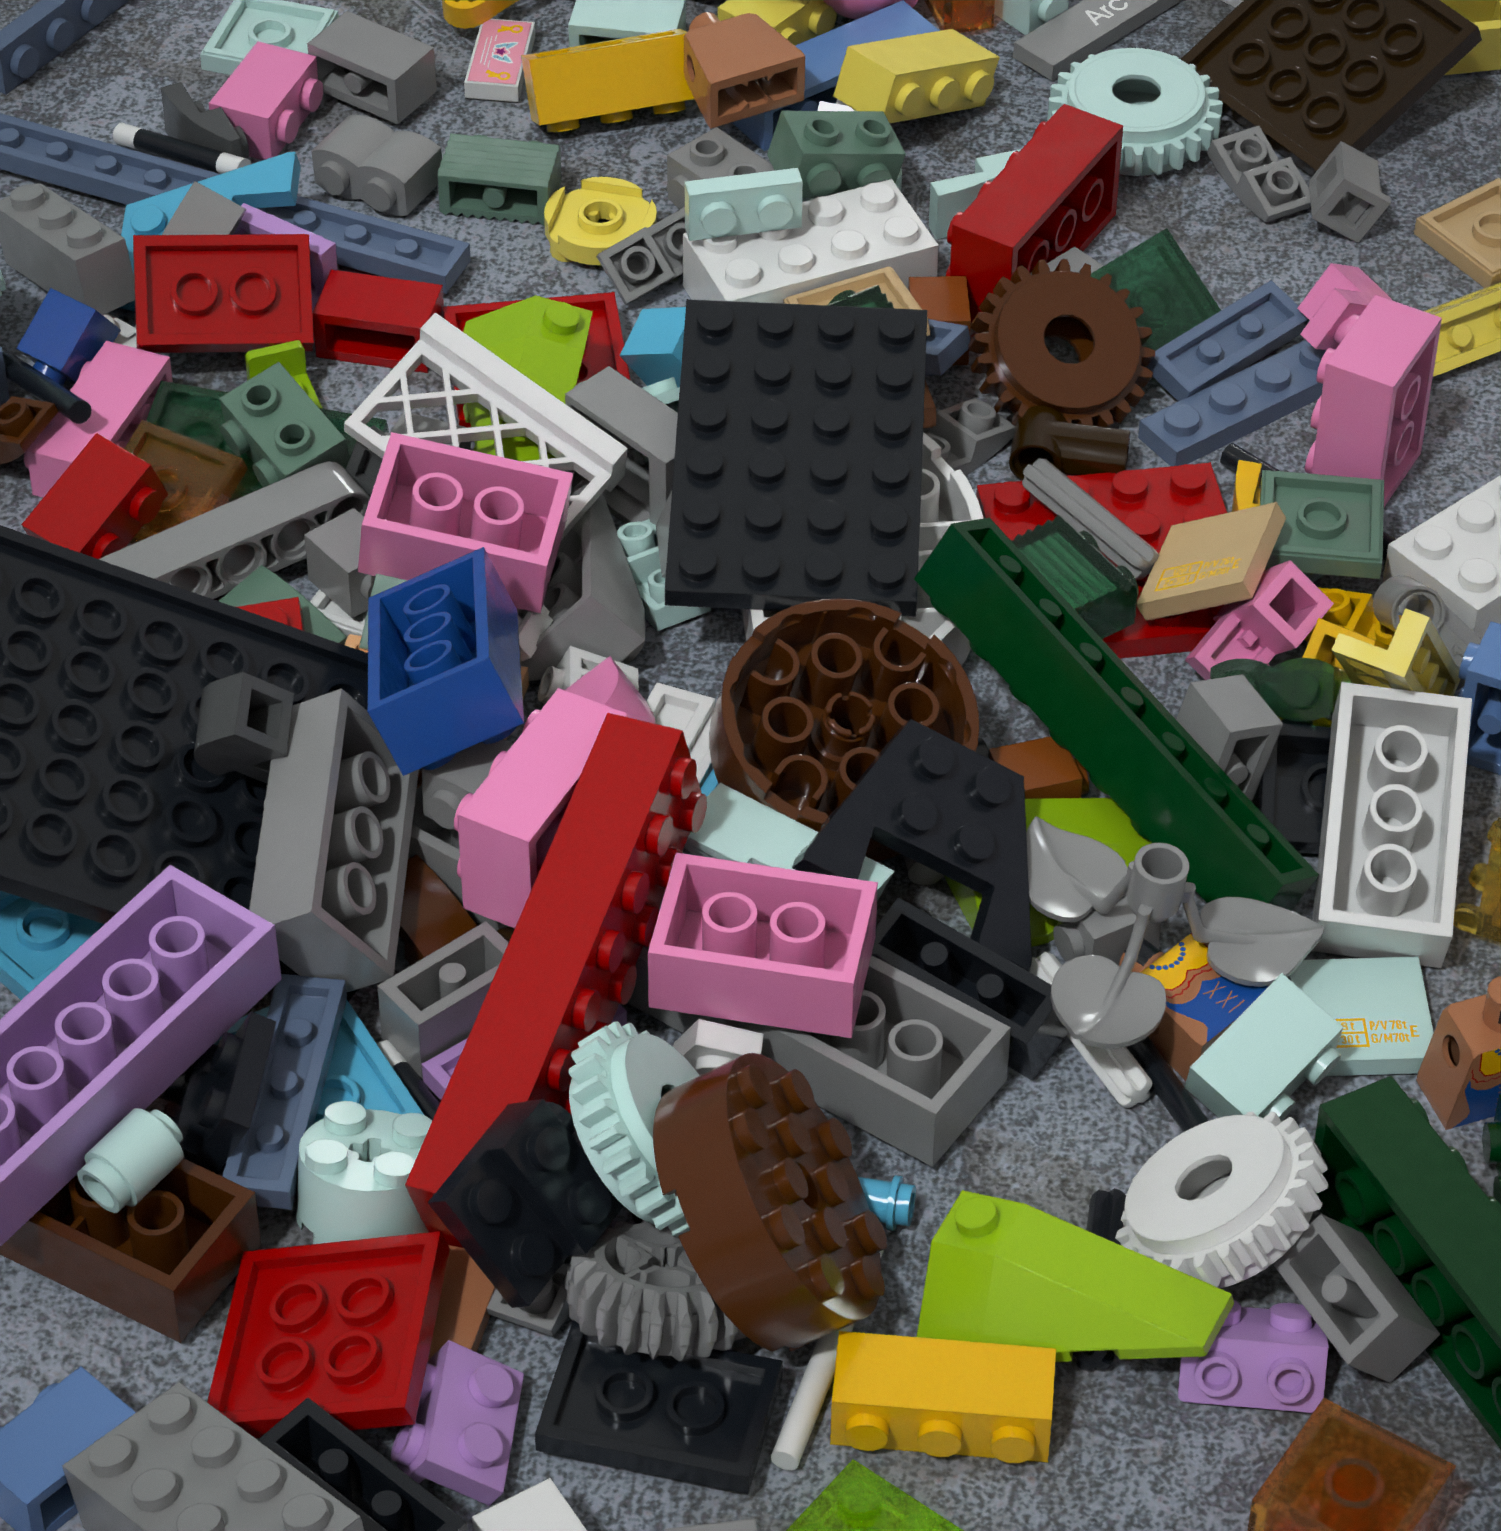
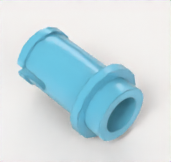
M897 1175L893 1177L892 1182L858 1177L870 1211L878 1217L880 1222L886 1223V1230L895 1231L897 1225L910 1226L916 1199L915 1185L904 1184L903 1177Z

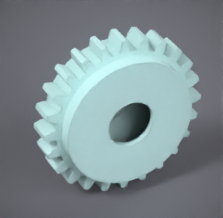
M1120 48L1096 55L1090 54L1088 59L1082 63L1075 61L1071 63L1070 73L1060 72L1058 74V83L1051 85L1047 121L1063 104H1067L1123 125L1120 174L1130 176L1160 175L1172 169H1183V164L1188 160L1193 162L1199 161L1201 150L1207 151L1211 141L1219 138L1223 102L1218 100V87H1209L1210 77L1208 75H1199L1194 64L1188 65L1177 56L1161 51L1144 48Z
M615 1021L579 1041V1048L571 1053V1057L576 1063L569 1068V1075L572 1077L569 1088V1103L573 1123L590 1163L617 1200L637 1217L655 1224L657 1229L662 1230L668 1226L672 1235L678 1237L690 1231V1228L682 1211L678 1196H675V1193L672 1195H663L654 1155L653 1124L658 1103L663 1095L669 1090L700 1075L679 1051L663 1039L651 1035L646 1030L638 1034L632 1023L621 1026L618 1021Z

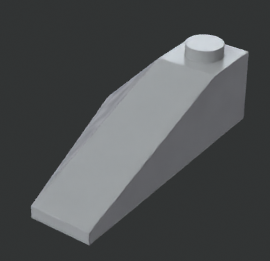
M584 478L571 490L570 496L579 495L590 481ZM603 493L561 540L543 603L550 611L549 616L553 621L550 627L539 636L536 644L537 649L532 658L520 662L521 666L528 667L529 681L541 680L548 667H557L570 646L606 658L611 656L613 660L628 664L635 659L644 646V605Z

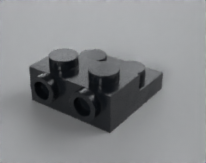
M1303 719L1281 720L1283 726L1259 783V810L1299 853L1319 854L1331 727L1314 726L1309 721Z
M251 1011L235 1035L225 1032L218 1045L213 1044L160 1095V1098L168 1100L163 1113L174 1121L182 1133L183 1140L179 1144L183 1150L184 1159L218 1174L226 1163L227 1158L231 1156L251 1125L276 1021Z
M544 1099L508 1104L428 1201L430 1207L511 1308L530 1306L567 1257L587 1254L624 1207L603 1183L586 1153L572 1137V1134L576 1131L572 1115L562 1106L553 1102H545Z

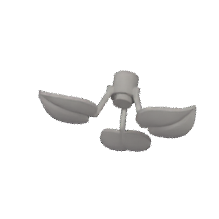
M1035 817L1026 832L1029 903L1037 911L1049 918L1072 923L1084 919L1093 908L1101 914H1108L1127 893L1128 904L1136 915V921L1121 966L1103 956L1084 955L1068 960L1054 975L1050 992L1053 1010L1070 1035L1086 1045L1104 1049L1127 1047L1147 1038L1158 1027L1166 1007L1165 988L1156 978L1132 971L1136 964L1148 923H1161L1167 920L1179 910L1181 903L1183 904L1194 940L1200 943H1209L1207 949L1209 965L1221 976L1246 986H1270L1281 973L1286 977L1290 976L1322 938L1324 926L1288 909L1250 898H1218L1206 903L1199 915L1194 899L1196 886L1191 882H1186L1189 861L1180 849L1170 844L1151 843L1143 846L1137 852L1135 860L1130 862L1127 867L1123 858L1107 845L1087 836L1059 829L1039 817Z

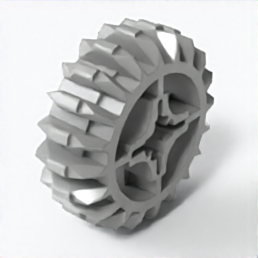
M623 1220L615 1223L614 1229L606 1228L587 1254L572 1255L571 1266H567L565 1289L567 1290V1303L569 1304V1318L579 1323L580 1332L588 1336H598L599 1344L604 1347L617 1345L623 1347L624 1354L626 1355L640 1352L649 1354L652 1360L658 1355L672 1356L678 1361H682L684 1356L688 1354L706 1358L710 1356L712 1349L720 1351L729 1350L732 1348L734 1341L746 1338L714 1301L693 1268L679 1237L673 1236L668 1226L659 1230L655 1227V1224L644 1220L638 1224H630Z

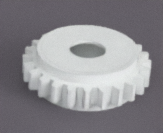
M1253 1111L1247 1112L1246 1115L1224 1116L1204 1122L1166 1143L1148 1159L1135 1175L1127 1194H1125V1211H1123L1121 1217L1123 1228L1117 1231L1115 1239L1123 1247L1221 1289L1237 1284L1260 1273L1276 1262L1296 1243L1302 1233L1309 1228V1221L1313 1211L1319 1210L1322 1207V1202L1317 1193L1328 1188V1182L1322 1174L1328 1170L1327 1164L1306 1128H1299L1292 1117L1281 1121L1276 1112H1270L1264 1118L1256 1116Z

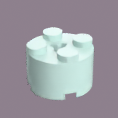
M352 1101L335 1102L325 1109L324 1118L306 1130L299 1144L296 1219L301 1231L305 1225L313 1232V1244L428 1233L405 1184L432 1123L430 1118L419 1113L401 1115L389 1111L365 1109L359 1103Z

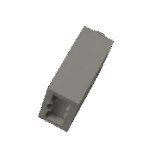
M608 366L565 393V404L621 443V440H623L649 458L648 471L627 456L625 476L611 492L605 490L603 494L610 513L625 524L650 519V522L656 525L673 485L678 413ZM568 471L573 473V487L584 479L576 471Z

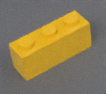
M674 29L521 55L531 120L539 126L547 125L548 132H563L579 128V119L600 115L601 123H615L632 119V110L653 106L654 114H666L685 110V101L694 99L684 76V35L687 31Z
M839 1331L831 1405L830 1445L851 1446L862 1451L889 1449L924 1452L934 1457L962 1455L997 1458L1007 1463H1022L1025 1461L1048 1463L1056 1348Z

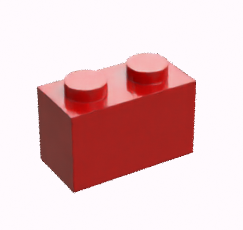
M331 269L313 310L316 357L394 368L420 339V328L434 313L443 317V285ZM421 363L415 369V372L428 373L430 368Z
M96 433L21 525L30 536L100 559L125 548L143 525L151 522L156 517L168 493L151 464Z

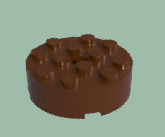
M840 598L821 599L791 606L774 614L754 629L752 636L741 646L730 661L715 704L709 731L710 756L716 779L719 784L722 783L819 832L823 823L856 786L855 783L898 729L910 719L976 752L979 738V712L972 685L963 667L949 648L936 635L929 639L914 627L899 620L902 613L871 602ZM870 839L865 856L880 862L896 857L900 853Z
M747 1053L665 1093L658 1103L653 1124L654 1155L663 1195L675 1193V1196H678L682 1211L690 1228V1231L678 1237L703 1285L730 1321L745 1336L762 1348L773 1352L785 1346L789 1347L791 1352L868 1317L875 1310L879 1297L885 1293L880 1251L887 1248L886 1233L878 1217L870 1211L857 1174L849 1159L852 1155V1145L847 1131L836 1118L829 1120L826 1118L815 1102L813 1091L805 1076L797 1069L788 1072L780 1064L764 1055Z

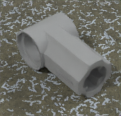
M1400 575L1383 582L1374 594L1373 600L1374 614L1378 621L1395 633L1400 622L1398 612L1401 603L1408 596L1417 594L1419 598L1417 613L1430 617L1456 666L1460 670L1468 644L1470 642L1480 644L1482 639L1444 604V601L1436 591L1411 577ZM1460 680L1456 690H1460L1465 685V680Z

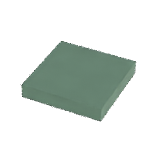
M1262 470L1260 505L1277 502L1286 517L1265 570L1291 560L1303 573L1380 579L1383 556L1384 480Z

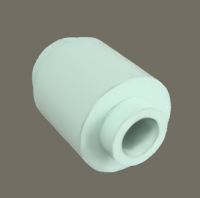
M134 1108L85 1154V1165L77 1172L78 1180L87 1194L98 1205L109 1212L118 1213L125 1205L133 1207L183 1160L184 1154L179 1144L183 1140L182 1133L174 1121L163 1112L154 1109L149 1113L144 1109Z

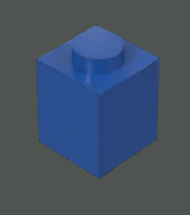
M50 288L16 349L35 363L33 365L35 369L63 386L66 380L75 384L83 365L87 361L93 360L106 341L114 342L121 330L97 310Z

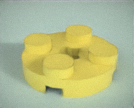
M612 177L582 179L581 189L573 190L566 195L564 186L551 195L544 209L545 236L550 243V253L553 258L561 262L574 261L587 265H601L596 257L597 254L644 227L648 228L657 223V210L653 200L649 204L648 201L643 199L642 189L636 184ZM599 219L609 220L608 222L598 223Z

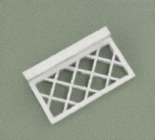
M434 313L420 328V339L344 422V432L382 459L390 435L381 436L366 425L377 412L403 409L406 434L402 435L442 444L451 443V446L459 447L460 442L494 439L495 454L499 457H504L502 438L528 437L538 445L539 460L522 462L561 471L574 470L590 481L579 495L570 496L567 522L562 539L605 490L611 492L625 476L627 447L437 313ZM423 363L442 377L444 391L409 395L407 378ZM451 384L460 390H451ZM400 387L401 395L392 396ZM478 402L490 411L491 425L457 429L453 404ZM446 405L448 430L414 433L411 415L412 408ZM499 418L508 424H499ZM547 452H549L556 458L548 459Z

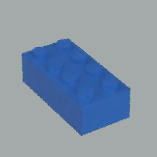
M484 547L368 598L367 712L403 776L421 768L423 770L437 769L452 760L457 752L480 742L483 744L499 742L508 737L517 726L524 724L517 608Z

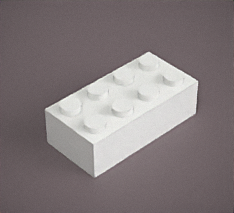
M889 179L802 202V227L694 241H689L687 233H683V287L691 300L784 304L783 299H786V297L889 266L894 269L908 289L909 277H937L939 245L894 181Z
M1501 475L1389 543L1383 582L1399 575L1408 576L1433 589L1440 595L1444 604L1481 639L1491 621L1501 624ZM1417 594L1410 595L1403 600L1399 607L1400 613L1403 614L1405 608L1414 612L1418 611L1419 598Z
M1341 682L1332 715L1317 868L1319 876L1316 879L1312 919L1324 926L1321 940L1312 951L1359 958L1419 956L1421 966L1442 967L1453 935L1472 698Z

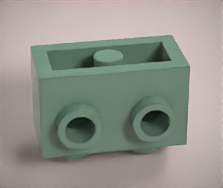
M781 111L767 152L774 170L798 168L803 182L802 198L828 196L889 179L896 183L906 155L883 111Z
M277 362L219 398L225 423L220 425L221 434L230 449L237 456L246 453L254 463L252 466L254 473L263 488L327 461L337 462L346 469L350 460L346 439L280 362Z

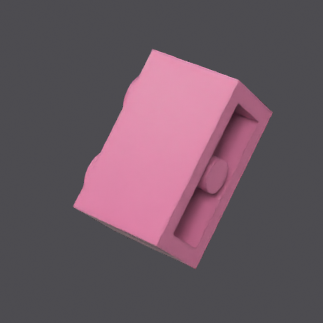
M257 41L211 99L209 110L221 107L233 127L240 126L243 129L249 147V157L265 160L278 156L287 143L290 144L294 141L299 127L307 116L319 108L323 97V83L321 80H318L317 56Z

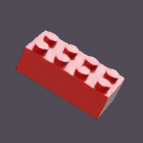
M1063 104L1047 122L1042 121L1037 126L1032 139L1020 151H1014L1011 154L1005 168L996 178L983 184L972 204L964 212L960 211L953 217L947 232V242L951 244V259L946 276H966L971 323L978 312H982L979 306L988 292L994 294L993 289L1002 277L1011 281V277L1017 267L1022 265L1031 273L1039 260L1044 259L1048 263L1073 247L1083 252L1116 215L1123 125Z

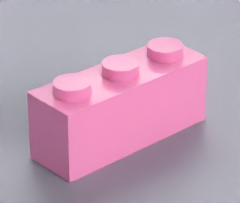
M106 341L93 360L87 361L83 365L78 380L70 390L90 404L92 410L90 418L86 422L78 424L58 412L24 453V464L29 469L32 494L43 498L96 433L137 456L175 402L170 357Z

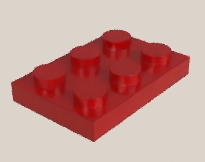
M309 234L133 235L137 349L153 353L248 352L299 340L305 351H313L314 336Z

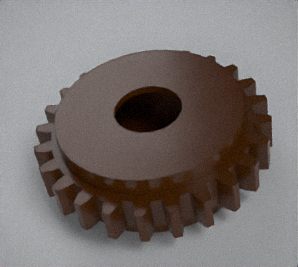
M1043 259L1039 260L1033 268L1032 276L1022 265L1017 267L1011 277V281L1002 277L993 289L994 294L988 292L979 306L982 312H978L971 324V329L976 331L977 334L973 336L968 344L969 351L982 354L972 364L971 371L978 374L986 373L987 378L979 390L981 394L996 393L999 398L993 407L996 413L1006 408L1010 409L1015 413L1012 418V425L1014 426L1018 419L1023 418L1028 408L1033 406L1054 408L1063 414L1067 423L1110 428L1113 425V420L1122 423L1132 411L1130 406L1136 407L1144 396L1145 392L1141 388L1147 385L1153 375V372L1146 368V366L1155 357V350L1142 347L1152 335V329L1149 327H1138L1136 323L1144 310L1142 307L1129 309L1125 303L1130 291L1125 288L1116 293L1111 289L1109 285L1111 284L1112 276L1108 273L1101 277L1100 280L1091 277V265L1085 263L1079 273L1070 271L1068 259H1061L1054 271H1050L1048 264ZM1058 337L1067 341L1074 347L1079 357V363H1064L1057 360L1049 353L1044 338Z

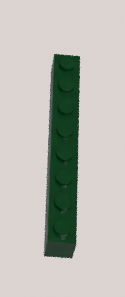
M991 518L952 523L914 578L930 597L932 606L956 625L969 640V645L973 652L994 667L1009 684V690L1012 695L1032 709L1049 728V734L1052 739L1064 749L1069 750L1089 772L1092 783L1100 791L1109 795L1128 815L1132 827L1138 834L1152 843H1166L1175 846L1186 855L1189 861L1186 882L1195 884L1196 892L1206 903L1223 897H1243L1269 903L1291 911L1319 874Z

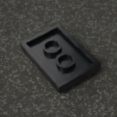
M573 1320L535 1432L536 1451L749 1494L781 1385L783 1361L732 1350L720 1351L712 1349L709 1357L701 1358L694 1354H688L684 1356L682 1361H678L672 1356L658 1355L652 1360L649 1354L640 1352L626 1355L624 1354L623 1347L617 1345L604 1347L599 1344L598 1336H588L580 1332L579 1323Z

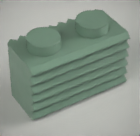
M450 133L447 147H445V154H443L440 168H438L440 212L445 216L450 212L456 217L462 213L466 218L473 214L477 219L482 216L488 220L495 217L499 221L506 218L510 223L517 219L521 224L529 221L532 225L539 222L545 226V205L551 195L559 190L562 182L561 146L546 144L540 141L527 142L489 138L484 135L470 136Z

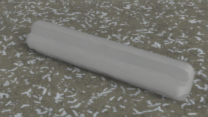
M1039 458L1033 465L1028 464L1025 467L1022 485L1026 490L1133 579L1142 580L1150 574L1154 563L1159 557L1158 552L1047 459Z

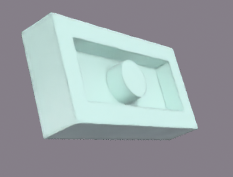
M798 168L684 181L685 229L689 241L802 227L803 182Z

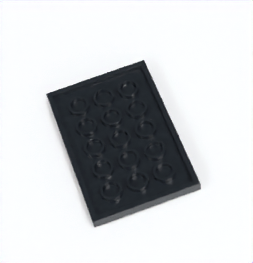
M686 299L665 578L666 606L782 611L791 606L809 601L840 598L871 602L902 613L901 616L916 617L918 583L914 578L918 573L927 310Z

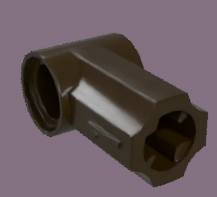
M1033 406L1028 408L1023 418L1018 419L1016 422L1009 457L1010 470L1015 477L1023 481L1025 476L1023 470L1028 464L1033 465L1035 461L1041 458L1047 459L1063 474L1067 475L1118 473L1127 468L1131 432L1130 430L1067 423L1063 414L1056 409L1047 406Z

